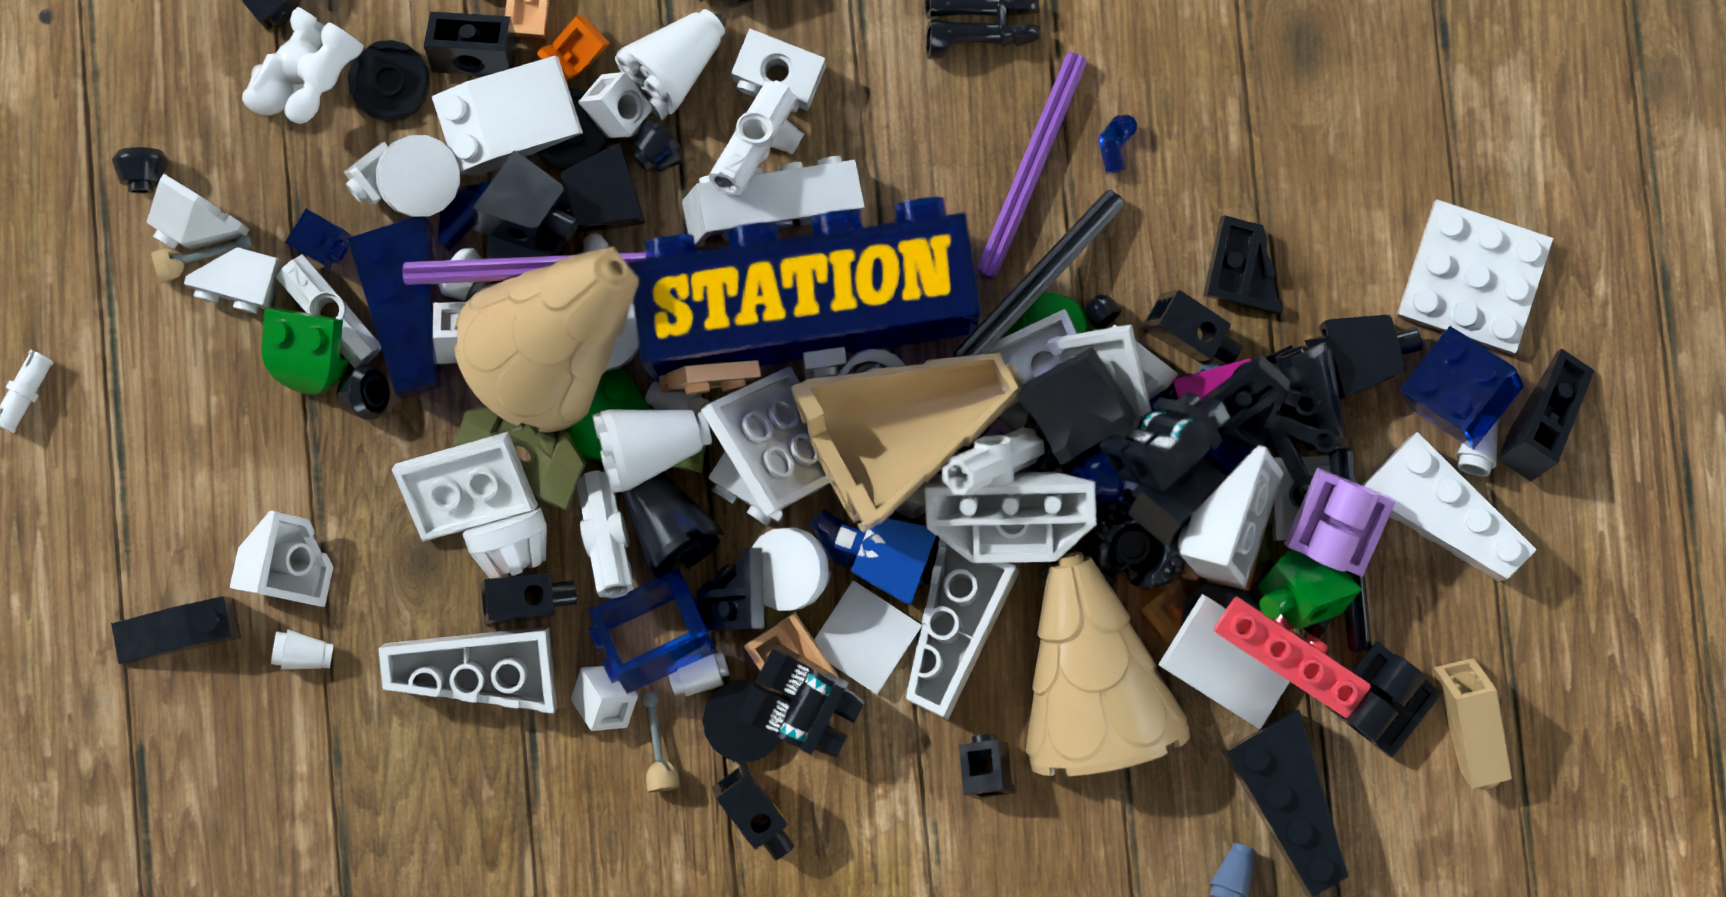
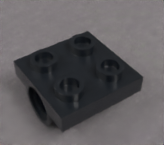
M1375 641L1370 650L1365 653L1351 671L1370 684V689L1361 703L1347 718L1327 705L1325 707L1389 758H1393L1443 692L1427 681V677L1411 663L1399 655L1393 654L1378 641Z

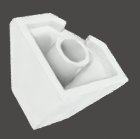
M165 174L159 180L146 222L157 230L153 237L174 250L178 243L191 250L237 239L242 235L246 236L250 230L240 221L227 213H222L219 208L212 205L209 201Z
M269 511L238 547L230 588L325 607L333 565L327 553L321 552L313 535L316 532L309 519Z

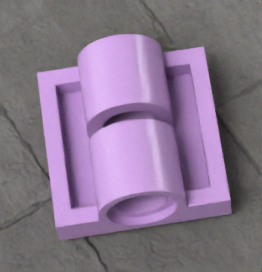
M1317 468L1284 544L1288 548L1306 554L1313 560L1343 572L1347 570L1363 577L1396 500L1388 495Z

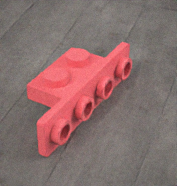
M1235 597L1215 625L1214 631L1347 718L1361 703L1370 689V684L1327 655L1326 652L1329 646L1310 633L1303 639L1292 632L1294 628L1282 615L1276 619H1270L1261 610L1258 611L1239 597Z

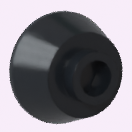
M656 120L643 121L632 142L633 146L637 149L632 153L635 160L647 172L652 168L661 172L682 163L684 150L676 139Z
M131 147L118 150L112 158V164L120 184L128 186V192L147 194L153 192L154 186H158L159 180L166 172L169 159L159 149Z
M362 364L344 375L339 381L336 395L341 407L347 413L365 420H374L382 415L389 403L390 387L385 375L378 368L371 364Z

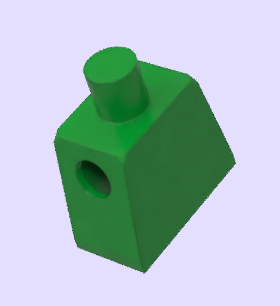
M1290 549L1260 583L1259 591L1264 596L1260 600V608L1266 617L1276 619L1282 615L1293 628L1300 630L1342 614L1362 589L1346 572L1328 567L1313 560L1306 554Z

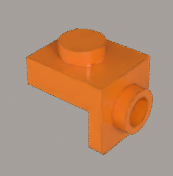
M582 14L575 16L551 45L542 47L537 52V55L541 59L558 56L565 79L570 81L580 78L610 43Z

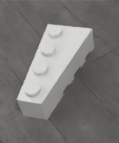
M831 156L818 160V165L803 167L802 162L783 164L778 167L779 171L764 173L763 168H757L741 196H728L717 190L716 186L709 181V175L701 177L699 179L700 183H697L682 200L691 248L705 246V240L708 237L720 234L725 239V242L741 239V236L753 233L755 227H761V231L766 233L781 231L793 226L792 220L799 219L801 226L856 216L864 208V202L855 160L842 161L841 156Z
M940 538L906 699L948 720L1015 583L1019 570L1009 562L971 563Z

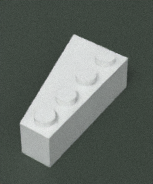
M1418 432L1410 436L1362 484L1396 500L1389 517L1417 531L1419 535L1442 546L1456 557L1498 582L1508 579L1537 550Z
M549 626L384 643L379 647L383 690L433 697L440 696L460 699V701L482 702L502 705L503 707L538 710L539 712L552 714L558 708Z

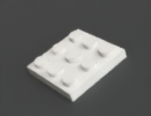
M1436 199L1423 233L1397 317L1510 355L1516 354L1553 238Z
M790 366L713 401L701 410L766 517L830 485L809 440L811 437L808 432L807 422H802L795 404L791 386L800 383Z

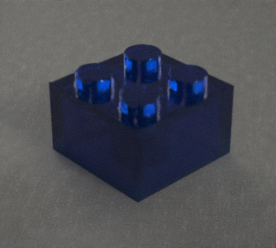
M1449 326L1399 388V391L1410 409L1474 450L1524 388V384L1513 365L1452 326Z

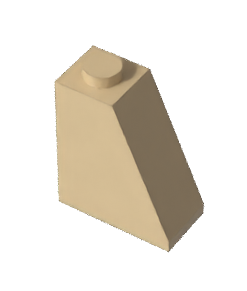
M1474 658L1434 667L1439 690L1443 692L1441 699L1460 772L1470 788L1489 789L1497 786L1500 782L1511 780L1512 776L1497 689Z

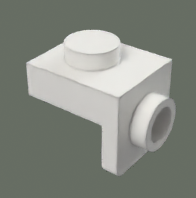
M385 142L380 143L344 172L349 179L345 183L346 187L360 203L366 200L371 205L381 200L382 196L376 185V167L381 154L388 148Z

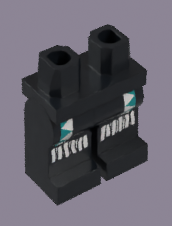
M1186 392L1177 401L1161 398L1153 404L1156 411H1150L1140 419L1137 428L1124 439L1115 436L1106 439L1099 446L1117 478L1164 491L1197 462L1209 448L1215 449L1223 442L1217 430L1230 420V416L1219 399L1210 398L1203 404L1196 394Z
M777 642L768 655L736 719L749 726L753 724L778 736L783 741L801 748L800 750L812 755L814 750H817L821 753L837 757L848 735L829 726L828 723L833 713L854 723L865 701L847 689L850 682L836 677L824 668Z

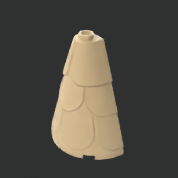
M613 247L563 258L552 266L526 271L518 277L483 286L463 305L454 327L457 330L458 343L454 347L455 356L464 379L484 405L502 419L516 426L524 423L537 427V432H556L576 425L584 416L588 415L602 373L606 372L616 337L622 334L639 279Z
M1000 353L932 359L920 365L878 368L863 373L812 378L791 386L800 418L803 423L807 422L808 432L811 437L809 440L831 486L852 521H862V523L858 524V527L862 532H865L888 518L924 482H929L963 446L969 447L1018 398L1017 394L1019 387L1022 386V381L1013 364L1006 366Z
M1082 552L1063 554L1058 559L1059 562L1049 564L1037 633L1041 640L1032 686L1034 696L1026 744L1029 769L1034 773L1047 776L1055 774L1054 768H1065L1067 776L1102 773L1138 765L1167 754L1166 746L1173 742L1175 747L1183 746L1191 736L1187 716L1157 670L1155 660L1129 623L1130 615L1090 555L1083 556Z

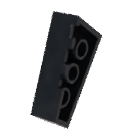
M1292 710L1223 750L1224 756L1305 895L1315 897L1349 877L1300 710Z

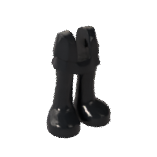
M925 0L927 19H940L953 15L995 16L994 23L929 20L926 29L927 58H943L950 46L961 43L1000 44L1002 47L1014 43L1018 47L1039 40L1040 26L1009 25V15H1028L1040 12L1039 0Z

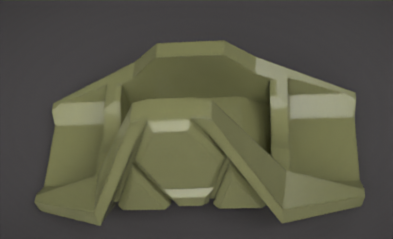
M488 407L467 410L465 412L454 447L508 432L514 446L524 447L530 453V463L519 460L535 499L558 508L568 509L572 503V496L586 462L566 429L556 432H537V427L524 423L516 426L507 422Z

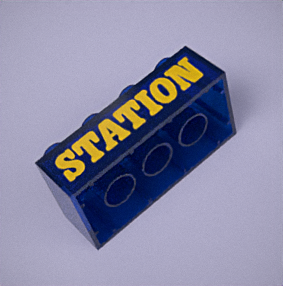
M924 197L903 201L894 205L896 218L894 223L863 227L861 210L845 209L825 212L811 217L813 235L780 239L776 222H756L728 229L730 247L699 251L695 247L694 235L691 234L668 235L647 240L644 242L646 259L627 262L628 267L639 279L633 298V307L641 362L652 381L659 382V376L667 375V373L684 366L758 360L760 367L803 360L804 352L844 347L845 354L866 349H881L968 336L978 327L981 309L966 212L947 215L943 197Z

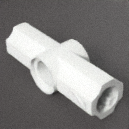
M777 80L774 82L766 81L747 113L738 119L735 133L709 175V181L716 186L718 191L728 196H741L759 164L768 157L772 142L797 101V96L792 93L788 85ZM748 137H757L758 140H753Z
M303 254L292 259L281 268V271L276 276L277 280L306 313L320 315L321 309L327 303L335 302L338 304L339 313L336 318L343 320L340 352L346 359H349L350 364L354 368L362 364H368L384 348L350 309L347 302L336 293Z
M1024 427L1004 436L996 435L978 438L974 440V449L951 458L950 463L943 468V482L951 488L953 494L967 495L984 486L1010 484L1014 481L1015 472L1035 464L1039 456L1044 454V440L1038 437L1035 429Z
M598 470L588 472L578 480L577 491L584 519L580 521L581 534L587 555L591 557L597 593L599 597L617 598L625 596L634 589V581L626 549L630 547V541L624 516L621 511L619 512L616 493L612 492L608 475Z

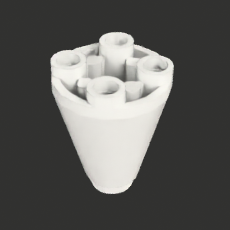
M703 9L700 13H692L622 47L617 52L615 61L620 71L627 73L654 108L650 113L657 119L663 120L668 114H672L678 109L720 45V38L725 34V29L712 12Z
M605 410L599 414L592 415L595 431L602 446L600 454L606 475H608L613 493L628 491L703 450V446L712 444L708 421L702 412L694 414L693 410Z

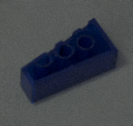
M429 216L412 217L347 238L395 394L402 399L442 387L441 365L437 363L433 343V303H437L435 284L407 285L403 281L404 263L435 261V255L433 254V221Z

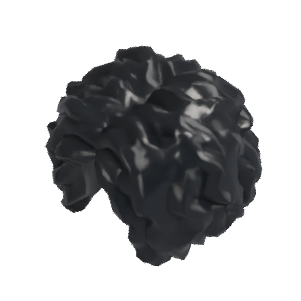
M1130 488L1121 490L1114 496L1106 498L1105 503L1096 507V525L1087 534V548L1093 552L1092 559L1099 567V570L1112 576L1125 571L1130 583L1136 587L1141 586L1144 590L1170 584L1174 573L1182 571V565L1186 563L1185 559L1180 555L1178 548L1180 533L1166 546L1129 516L1128 512L1136 501L1132 496L1133 491Z

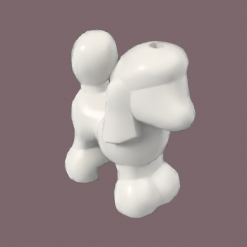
M297 7L292 12L290 18L294 31L292 37L278 49L276 54H267L263 64L256 65L252 69L251 80L247 89L243 92L242 100L245 106L254 113L274 115L285 110V115L290 121L296 124L305 123L313 118L318 111L322 92L332 89L337 82L341 70L349 61L356 59L362 53L364 45L330 22L323 25L316 21L317 18Z

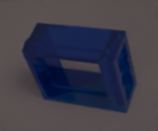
M679 568L629 591L625 596L613 598L589 610L594 622V626L588 628L589 633L598 651L605 648L608 656L607 659L602 661L611 683L619 681L627 694L670 675L682 667L717 653V649L691 590ZM675 599L689 632L629 661L623 662L610 629Z

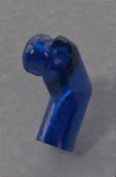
M1118 115L1111 119L1098 138L1106 174H1114L1125 170L1121 149L1131 136L1136 133L1138 128L1135 118L1131 115Z

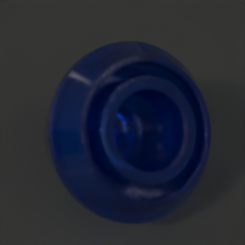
M1096 448L1079 459L1071 472L1073 477L1095 482V502L1113 503L1119 497L1124 487L1125 480L1120 479L1110 466L1101 448Z

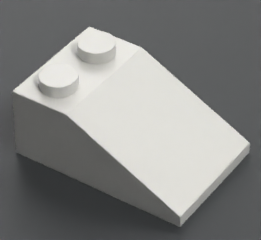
M552 56L470 80L432 96L447 146L454 153L460 167V174L480 176L502 167L513 151L526 157L583 133L558 56Z
M1257 446L1192 514L1189 526L1185 525L1178 541L1180 555L1199 577L1246 588L1283 476L1282 470L1267 448Z

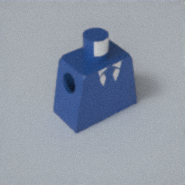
M885 519L882 523L876 524L866 532L842 524L834 548L857 556L851 570L853 574L903 603L910 605L936 535L928 530L927 526Z

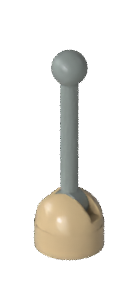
M242 235L236 239V242L184 256L171 248L152 251L151 255L159 282L163 283L179 277L186 263L223 254L237 247L249 250L252 246V241L248 236Z
M647 692L644 694L642 702L648 708L656 761L646 772L647 792L654 793L680 788L677 770L671 763L663 759L656 713L659 698L656 693Z

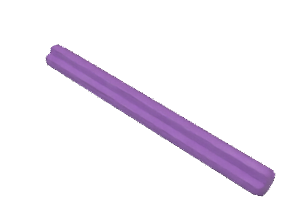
M1068 52L977 266V272L986 278L996 279L1084 71L1087 59L1077 53Z
M618 253L635 275H648L651 273L652 265L649 253ZM576 255L406 262L403 264V281L407 285L504 281L518 277L526 271L552 266L563 258Z

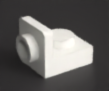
M844 347L803 353L805 380L837 376L847 364Z

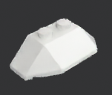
M1057 472L1014 473V481L1010 484L984 486L967 495L953 494L951 488L943 481L925 487L927 529L938 535L971 563L1055 562L1086 532L1096 525L1095 482Z

